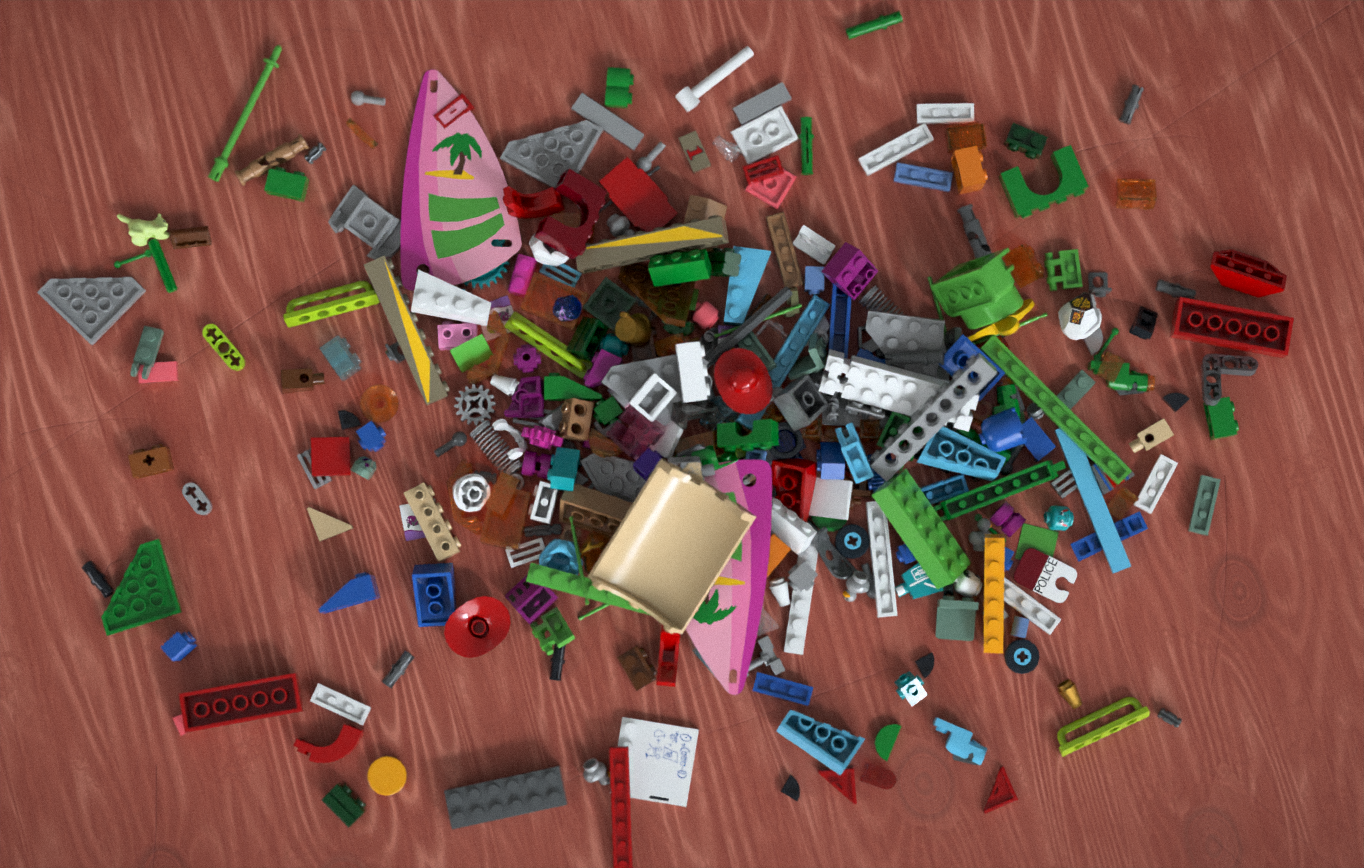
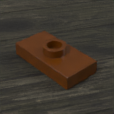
M208 226L170 230L173 249L212 245Z

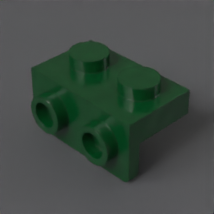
M662 320L665 324L663 328L669 334H675L677 337H688L695 330L693 326L696 323L694 321H688L685 327L667 324Z

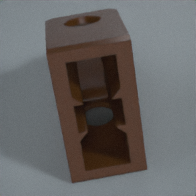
M312 368L281 370L282 394L313 391L314 385L325 384L324 373L312 374ZM305 377L308 379V382L302 383L300 379Z

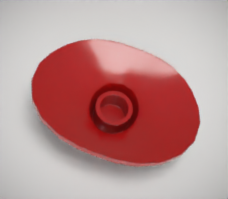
M744 348L728 350L719 357L714 368V378L717 389L727 406L738 413L747 415L764 410L772 398L773 385L762 360L752 351Z
M488 596L476 597L461 605L450 615L445 624L444 635L446 643L453 652L462 657L475 658L493 650L506 638L511 626V617L505 605L496 598Z

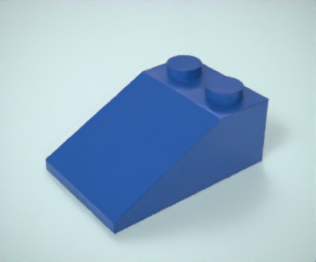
M962 334L944 354V365L937 364L953 379L952 375L959 368L962 370L967 365L966 361L972 355L976 356L980 352L997 370V374L979 390L978 402H980L1005 372ZM975 371L968 374V377L971 379L978 376V373Z
M453 563L414 565L412 581L418 627L445 626L450 615L456 610Z
M366 572L356 574L355 579H351L318 609L319 613L326 614L381 598L375 576Z

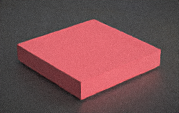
M770 162L761 165L758 169L774 165L775 163ZM779 168L754 175L752 179L779 170ZM783 169L784 174L747 185L745 191L778 210L797 176Z

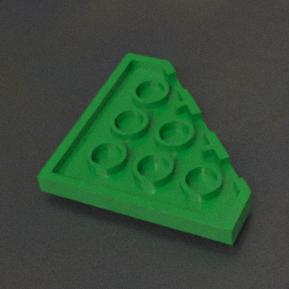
M160 539L140 544L133 561L124 574V578L101 617L107 636L182 613Z

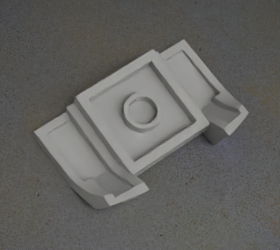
M353 185L330 217L329 225L335 233L342 232L345 228L372 247L373 249L368 253L367 257L374 260L384 255L387 259L392 258L401 248V219L396 218L369 198L366 193Z

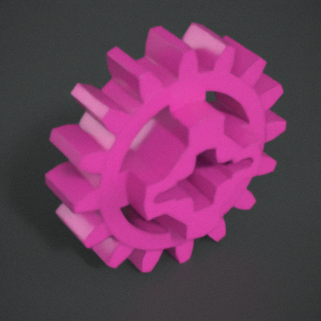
M534 425L533 428L524 427L521 434L522 437L530 439L529 444L551 450V446L561 447L563 438L555 436L556 431Z

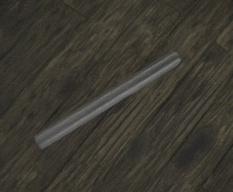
M785 286L703 357V359L709 362L706 367H711L724 352L734 347L793 295L792 291Z

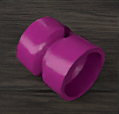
M526 450L522 465V475L533 476L536 474L538 478L547 479L548 470L551 469L552 455L542 453L539 456L537 452ZM537 462L541 463V468H536Z
M1007 501L989 519L996 526H1001V531L1008 537H1011L1026 521L1019 512L1014 513V508Z

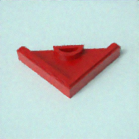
M1004 766L1000 767L983 810L984 814L1018 800Z
M854 767L846 768L841 775L832 769L818 770V773L853 804H857Z

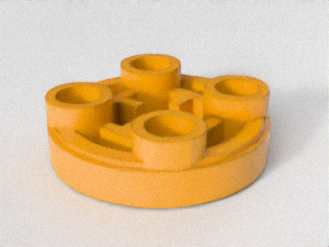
M384 756L378 758L369 767L368 783L378 794L393 795L399 792L406 784V768L396 757Z

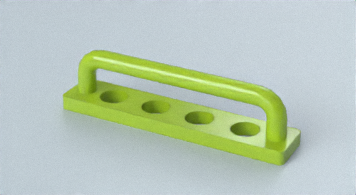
M358 281L295 298L288 303L286 307L287 313L283 314L286 325L290 328L379 304L380 301L369 282ZM361 288L366 290L364 293L294 311V308L298 305Z
M513 312L505 324L506 329L528 344L536 347L537 350L581 379L584 378L587 370H590L593 366L592 362L578 359L566 350L568 346L517 312ZM520 329L527 333V335L521 334ZM535 339L543 345L536 344ZM551 350L558 354V356H554L551 353ZM567 361L573 364L574 366H569L567 364Z
M1125 697L1063 726L1057 734L1060 744L1059 752L1062 757L1149 717L1150 711L1147 706L1142 707L1138 699ZM1131 704L1136 710L1075 740L1067 742L1065 739L1067 733L1126 705Z

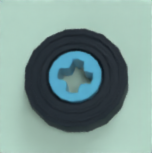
M846 525L838 531L835 537L836 549L846 558H859L869 548L870 539L868 533L859 525ZM849 537L857 539L856 546L847 543L850 540Z
M1024 639L1015 640L1010 643L1004 655L1008 668L1019 674L1033 671L1038 665L1040 658L1037 647L1032 642ZM1021 651H1024V655H1027V659H1024L1023 662H1020V659L1017 658V654H1021Z

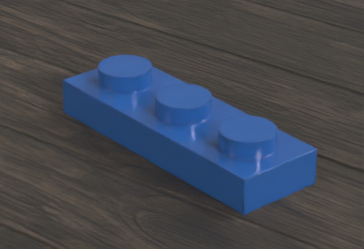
M757 672L752 691L809 706L813 687Z

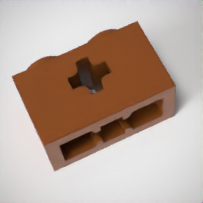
M163 444L152 446V450L145 451V449L134 450L133 454L128 455L132 476L135 479L174 470L170 448L163 446ZM150 457L155 459V461H152L151 464L147 463V461L150 460Z

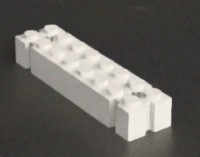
M829 349L825 363V370H828V372L823 371L819 392L834 395L835 391L841 392V398L912 416L916 410L919 409L921 411L926 406L925 402L931 396L935 397L939 393L938 389L945 382L949 383V381L853 355L851 360L844 358V353ZM841 373H845L846 377L841 378ZM957 386L954 388L955 392H962L964 390V387L962 390L957 389ZM979 391L949 420V422L953 423L954 428L969 432L973 419L970 409H976L980 396ZM943 399L940 401V404L947 406L951 401ZM931 412L928 413L926 417L932 420L935 419L937 415Z

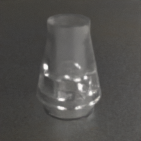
M720 135L713 141V145L719 150L726 161H735L741 153L738 145L722 138Z

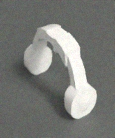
M499 419L492 424L494 430H506L515 438L519 448L510 450L507 455L512 460L519 458L528 448L527 442L521 436L522 433L509 425L505 419Z

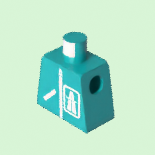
M919 563L900 575L904 583L895 586L898 597L909 593L912 600L944 590L943 587L936 589Z

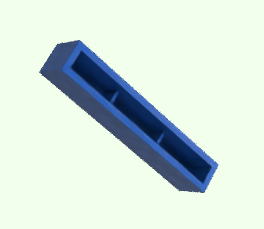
M833 283L827 356L830 349L844 353V358L847 359L851 298Z

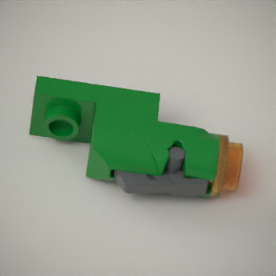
M1092 360L1088 363V370L1093 371V374H1104L1107 372L1106 387L1116 390L1120 396L1142 394L1154 391L1155 376L1150 375V373H1140L1133 370L1129 372L1130 363Z
M1008 377L1002 378L996 385L997 404L1000 406L991 409L992 415L1015 407V411L1020 419L1021 412L1024 411L1025 407L1018 388Z
M697 444L673 456H699L701 466L713 463L714 471L738 461L735 452L724 453L720 457H716L713 445L704 447L701 444Z

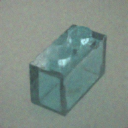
M337 335L319 349L344 382L362 369L360 366L362 361L356 353L352 354L348 349L351 345L345 337L341 339Z

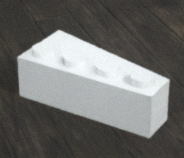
M418 270L411 312L487 326L491 302Z

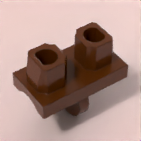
M867 480L856 484V489H852L849 509H853V504L861 505V499H854V496L870 497Z

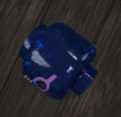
M574 295L559 297L554 302L553 313L560 321L574 320L581 314V302Z

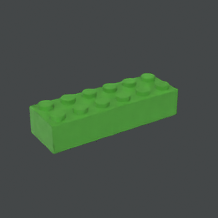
M907 469L894 474L872 494V497L936 589L953 583L971 564L967 555Z

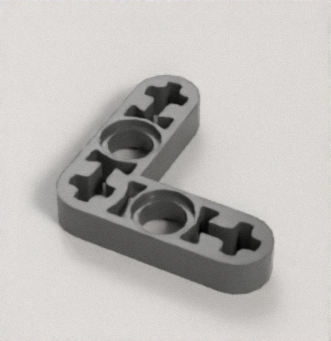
M1205 355L1201 362L1203 401L1210 406L1217 405L1222 395L1221 374L1252 376L1257 371L1258 361L1250 356ZM1208 361H1211L1213 364L1212 370H1209L1210 363ZM1225 362H1232L1235 367L1228 368ZM1212 376L1216 379V382L1210 383L1206 377ZM1211 389H1213V397L1215 398H1211V395H1209Z

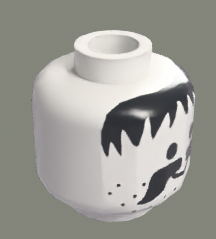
M967 569L953 582L954 590L967 598L977 596L982 588L980 576Z

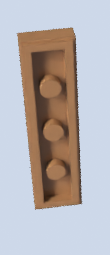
M781 212L766 216L784 287L795 288L803 286L804 283L785 213Z

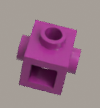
M521 345V348H517V354H513L514 365H517L518 369L522 370L523 373L534 372V369H538V364H541V353L537 352L536 347L532 348V345ZM530 355V359L525 361L523 356Z

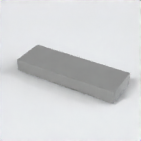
M781 82L733 108V111L742 126L790 101L792 98L784 83Z

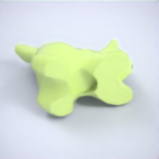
M160 213L152 221L131 219L117 214V218L120 221L128 224V233L131 236V241L137 246L146 245L149 238L164 240L170 237V234L166 232L168 223L162 218Z

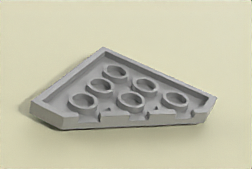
M585 120L570 126L556 128L549 132L510 141L500 160L547 186L555 188L560 175L570 168L574 172L580 173L603 129Z
M132 277L50 279L37 293L91 345H94L146 290Z
M868 310L865 330L884 355L885 353L922 352L924 349L940 350L945 320ZM922 363L893 365L897 368L937 377V363L928 364V366H924Z
M676 354L612 366L601 382L628 401L631 400L652 373L659 376L677 392L655 418V420L666 426L682 402ZM702 358L703 365L706 364L707 366L709 362ZM657 382L638 406L650 414L669 390Z
M596 451L580 461L596 490L628 502L636 500L647 482L634 471L633 463L635 461Z

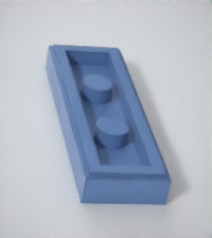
M897 162L893 182L950 192L953 172Z

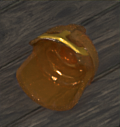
M596 531L590 532L587 539L581 545L580 557L581 559L584 558L585 572L587 574H590L610 541L608 536Z

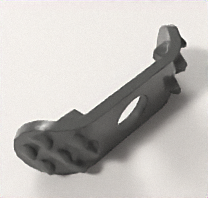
M826 527L821 528L814 538V546L834 577L838 579L850 578L853 575L852 568L848 567L845 562H842L829 540L828 529ZM827 550L831 551L833 555L832 560L827 559Z

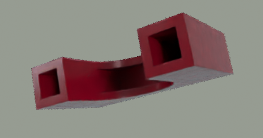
M569 168L560 175L554 190L566 196L577 205L581 215L579 226L576 228L568 227L548 215L540 221L534 237L573 260L577 256H581L586 250L585 243L593 233V230H591L593 224L599 219L600 215L598 212L606 202L605 196L607 191Z

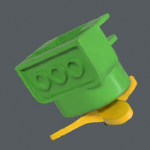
M1009 248L959 264L930 286L948 316L956 317L961 315L968 329L986 326L974 335L967 337L971 342L989 335L1000 334L1002 338L1011 335L1018 330L1020 326L1018 321L1035 305L1032 299L1023 301L1010 274L1015 267L1013 264L1006 266L1002 259L1010 251Z

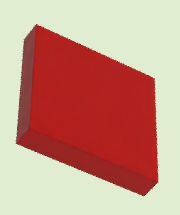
M349 437L310 438L312 477L351 475Z

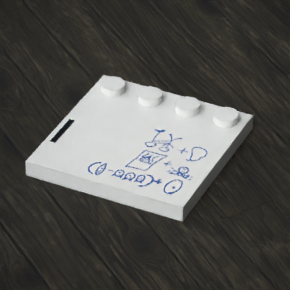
M622 717L618 746H629L630 798L686 807L699 729Z

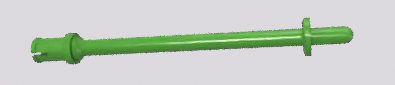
M280 45L275 46L269 59H263L267 64L221 156L214 159L215 163L207 176L208 178L219 182L225 167L228 168L227 159L273 67L279 68L276 61L282 51Z

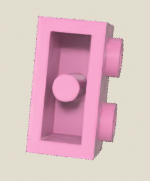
M453 321L442 322V325H438V344L440 350H451L478 336L477 324L462 321L461 324H454Z

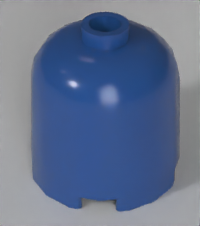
M1015 407L992 415L982 422V433L979 434L982 445L987 444L988 448L993 452H1001L1028 443L1022 431L1023 427Z

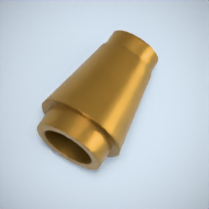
M1067 679L1057 686L1059 689L1058 693L1072 709H1076L1083 704L1075 682H1072L1071 679Z

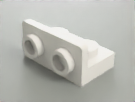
M805 225L802 226L793 242L795 247L823 265L835 249L834 244Z

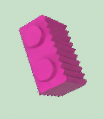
M518 254L508 287L510 294L524 298L528 297V290H530V283H532V276H534L537 265L535 258Z

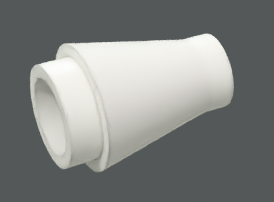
M494 374L490 384L506 395L513 396L518 390L519 382L516 378Z
M784 577L771 580L769 588L778 601L779 606L789 605L791 602L787 581H785Z

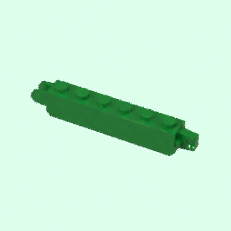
M1047 460L943 501L933 508L935 511L942 510L944 515L940 517L942 521H949L1053 480L1055 477H1058L1057 471L1065 469L1066 466L1064 461L1053 464L1052 460Z

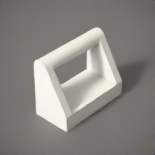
M652 373L629 403L653 422L677 392L659 376ZM659 382L669 391L648 414L638 404L654 385Z

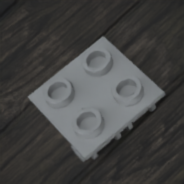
M835 391L834 395L822 392V396L829 405L822 412L823 425L846 426L853 422L855 427H860V411H858L857 416L848 414V411H845L848 399L841 398V392Z
M849 399L846 403L845 411H848V414L857 416L858 411H860L859 417L864 412V418H867L869 414L868 419L882 421L885 418V409Z

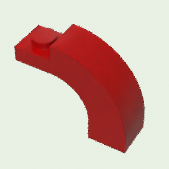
M510 186L502 188L504 193L503 202L507 207L508 214L513 217L538 218L565 210L561 193L554 190V187L532 194L519 193Z
M662 624L656 685L676 687L680 634L667 632Z
M346 723L343 725L337 740L329 746H318L300 738H296L293 746L297 747V751L302 754L308 755V753H311L308 761L316 763L334 762L346 757L357 747L364 730Z

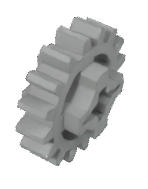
M472 384V389L465 386V392L459 391L461 397H455V400L459 403L455 404L454 407L459 409L456 412L457 416L463 415L460 419L462 422L467 419L468 425L474 422L475 426H478V421L483 423L485 418L492 419L489 414L495 413L492 406H495L496 402H491L494 395L488 396L489 389L483 391V385H480L477 389L475 384ZM471 393H480L477 396L473 397L469 395ZM485 399H487L488 402L487 410H485L483 404L485 402ZM464 400L467 402V408L465 409V411H463ZM473 401L475 403L478 402V409H476L475 407L471 409L473 407L471 405ZM473 414H481V415H482V416L476 417V418L470 417V416H472Z

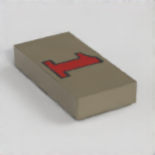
M696 131L678 138L693 173L711 166Z

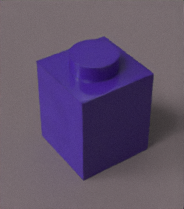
M648 448L633 463V469L647 481L663 457L656 450L652 451Z

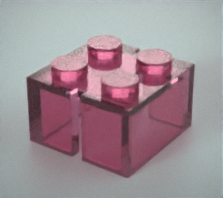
M629 404L619 418L631 426L628 428L616 421L606 435L628 456L637 460L648 448L651 449L649 446H654L665 432Z

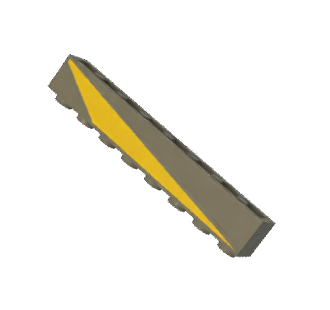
M712 215L702 221L694 219L689 221L688 224L675 223L665 229L664 227H657L651 232L639 231L632 236L620 235L614 240L602 239L596 244L585 243L586 250L581 256L576 257L577 270L582 274L647 261L656 255H668L675 252L682 253L694 249L729 243L726 221L721 216L719 217V215Z
M384 255L364 264L426 405L448 397L447 392L450 389L446 381L442 382L439 376L442 374L438 363L434 364L431 358L434 356L431 347H426L424 339L427 338L423 329H418L416 322L419 320L416 313L411 312L408 307L411 302L407 294H403L400 289L403 285L399 276L395 277L392 271L395 267L391 258L387 259Z

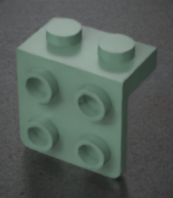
M818 332L810 335L808 348L810 355L796 360L789 371L788 377L790 380L800 378L812 372L818 373L825 368L827 345L824 338H820Z
M943 596V599L937 600L936 638L972 641L974 639L975 617L979 602H974V598L962 597V601L954 600L955 597Z

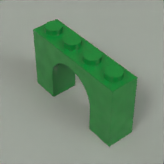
M1071 145L1054 151L1051 154L1052 161L1059 175V186L1051 194L1038 195L1032 192L1027 187L1018 166L1000 173L998 178L1015 218H1027L1033 215L1032 212L1039 209V212L1049 209L1050 204L1056 202L1059 205L1066 202L1067 198L1072 195L1076 198L1085 194V190L1089 186Z

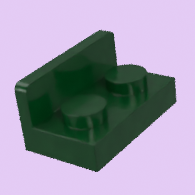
M1013 123L1003 145H1006L1010 151H1020L1024 153L1025 157L1035 160V158H1040L1048 137Z

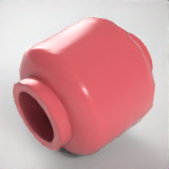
M704 301L702 304L698 302L695 310H691L693 312L692 321L702 329H711L720 319L718 316L719 310L708 301Z

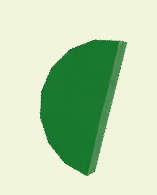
M811 516L813 523L819 529L826 527L828 529L827 532L837 531L847 522V520Z
M886 725L876 735V751L885 761L890 756L902 725Z

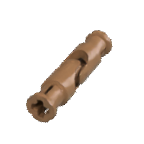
M299 134L298 138L289 143L285 142L273 151L250 162L249 166L244 169L236 170L235 174L244 186L249 180L269 172V168L274 169L295 157V154L309 149L303 136ZM266 160L269 162V165H263V164L265 163Z

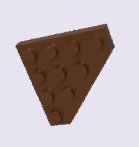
M635 263L621 266L618 278L667 324L685 327L696 281L654 287L648 266Z

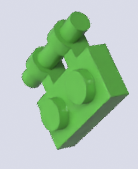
M1078 249L1059 251V259H1053L1052 252L1045 253L1046 261H1044V266L1047 267L1048 278H1046V281L1049 284L1050 291H1057L1056 283L1062 282L1063 290L1083 287ZM1054 266H1060L1061 276H1055Z
M557 607L541 616L542 624L538 625L537 622H533L530 625L532 634L535 638H538L539 646L547 655L554 653L552 649L553 644L556 643L561 648L576 639ZM549 631L551 636L546 638L544 633Z

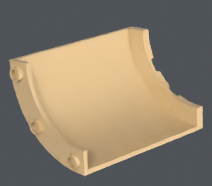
M660 459L591 570L588 578L593 582L592 585L600 591L605 589L629 601V605L633 608H640L664 625L663 628L667 632L683 634L756 516L739 503L735 504L730 501L728 495L690 472L686 474L680 471L681 468L677 465Z

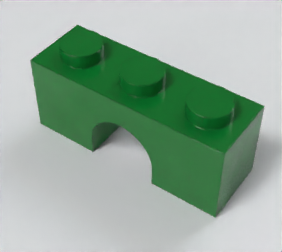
M773 419L753 420L752 432L747 436H743L742 426L736 422L717 424V447L723 449L726 453L736 452V449L753 451L756 447L771 449L772 446H778V422Z

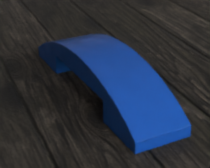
M1140 511L1114 523L1121 541L1148 529ZM1096 532L1070 544L1078 562L1103 550Z

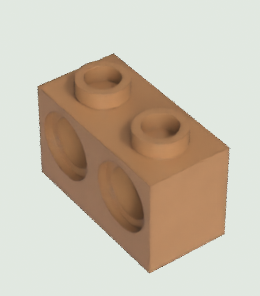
M576 398L565 400L561 409L563 413L562 421L559 424L560 438L576 442L588 440L593 410L592 402ZM574 407L578 409V414L575 413ZM572 425L575 427V433L571 430Z

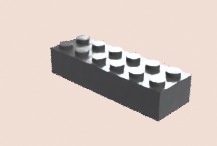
M560 765L444 791L452 829L568 804Z

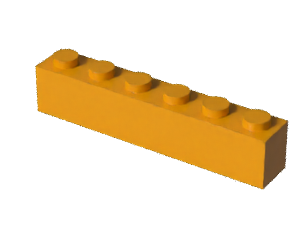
M985 534L984 653H1003L1004 534Z

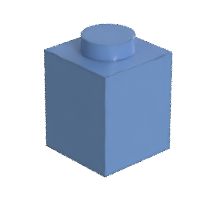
M805 266L804 292H808V295H820V292L824 291V274L821 271L825 267Z

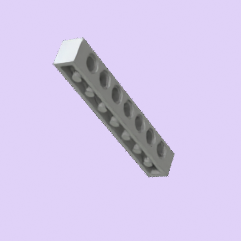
M980 352L976 356L972 355L966 361L967 365L962 370L959 368L952 375L953 379L949 383L945 382L938 389L939 393L935 397L931 396L925 402L926 406L921 411L918 409L911 416L912 420L908 424H902L897 430L898 433L894 437H889L885 441L884 447L880 451L876 450L871 455L870 467L884 480L888 481L997 374L996 367ZM972 371L978 373V376L974 379L968 377V374ZM957 385H962L964 390L962 392H955L954 388ZM949 399L951 402L947 406H942L940 401ZM931 412L937 415L936 418L932 420L928 419L926 416L928 413ZM920 426L923 428V431L915 433L913 428ZM901 440H908L909 444L903 447L899 445V442ZM893 453L896 457L893 460H888L885 456Z

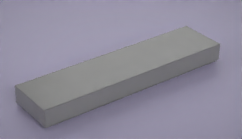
M581 93L571 108L633 151L644 137L642 132L583 93Z

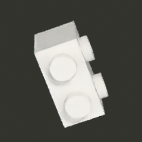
M540 481L539 485L535 486L533 496L536 497L534 504L531 503L528 515H531V520L546 524L551 523L559 489L550 488V483Z

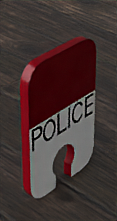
M1033 548L1025 550L1013 575L1016 583L1056 603L1064 602L1069 594L1065 590L1056 588L1055 582L1057 578L1064 577L1072 584H1074L1077 578V572L1073 567Z

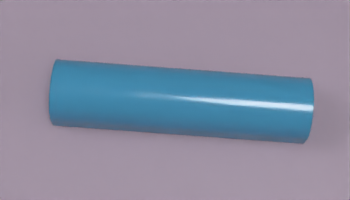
M958 474L920 487L931 505L969 491L964 474Z

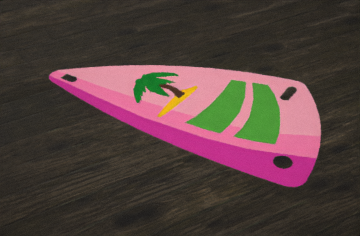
M428 70L423 76L411 127L404 173L401 209V281L403 286L411 291H415L418 275L416 269L421 264H426L429 267L430 275L449 284L457 285L475 279L498 267L516 254L522 245L517 217L508 214L507 207L503 202L504 193L502 188L508 186L505 176L487 137L472 112L469 111L463 114L445 129L433 117V115L459 96L437 70ZM430 80H438V88L435 93L430 91ZM460 99L438 117L446 125L465 110L467 105ZM494 239L511 240L512 245L510 247H494L491 242Z
M738 460L716 470L715 475L704 477L707 483L728 495L730 501L735 504L739 503L756 516L686 627L691 640L705 663L725 690L732 695L741 693L745 685L758 633L767 579L772 517V470L768 462L764 460ZM746 474H753L756 477L754 486L747 487L744 485L743 477ZM732 669L737 671L736 683H729V672Z

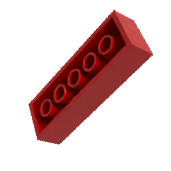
M1179 297L1175 301L1169 337L1284 358L1288 356L1294 318Z
M298 673L179 694L185 733L304 712Z

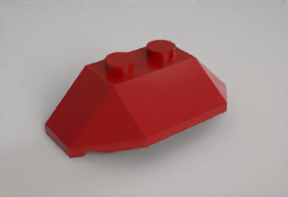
M1233 249L1213 252L1210 267L1222 286L1257 298L1280 293L1285 290L1287 275L1281 273L1270 262Z

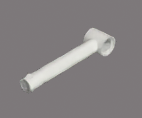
M746 46L695 87L690 89L687 86L682 89L675 98L689 112L700 103L698 99L700 96L754 55L753 51L749 46Z

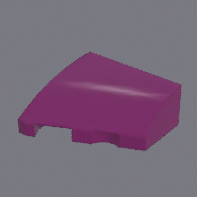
M540 376L521 378L518 390L511 398L513 401L510 407L504 411L505 417H544V381Z

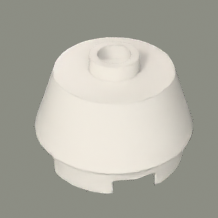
M467 474L459 478L454 483L452 489L455 503L460 509L467 512L482 509L481 507L484 506L487 500L489 501L491 494L487 481L478 474Z

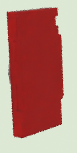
M628 157L599 181L600 185L608 192L609 198L641 231L651 232L654 228L664 227L678 214L667 202L668 198L643 169H638Z

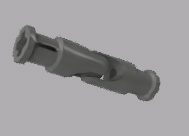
M969 204L959 208L957 213L961 215L964 223L962 226L973 249L975 258H979L992 252L979 219H976L972 210L973 205Z

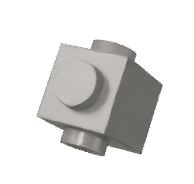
M804 561L799 567L795 564L788 571L790 574L788 584L795 591L798 589L800 591L803 589L808 591L815 584L812 580L818 574Z

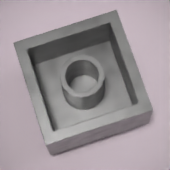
M808 374L793 380L773 399L793 431L811 424L829 406Z

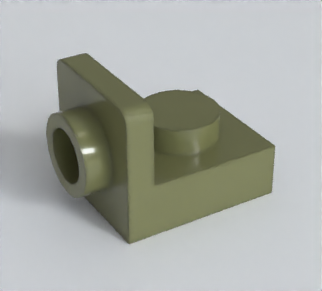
M797 287L789 288L793 295L787 299V305H791V307L799 304ZM781 307V308H779V309H780V311H781V310L787 309V308H789V307ZM796 308L781 315H784V317L796 316L795 313H800L799 308Z

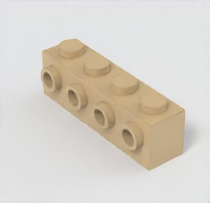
M422 483L404 492L437 560L442 562L461 552L459 547L462 545L457 536L453 537L450 531L453 528L449 520H444L441 514L444 510L440 502H435L433 498L435 492L431 485L427 486L426 483Z

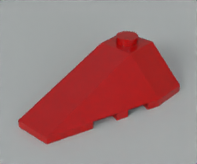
M801 458L772 460V485H775L776 499L780 500L786 508L795 512L804 522H808L816 482L817 462Z

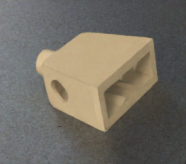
M1163 418L1137 433L1138 438L1128 444L1134 453L1143 448L1147 451L1174 434ZM1151 434L1153 440L1147 442L1145 436Z

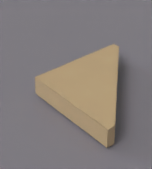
M310 507L307 508L320 542L353 529L352 525Z

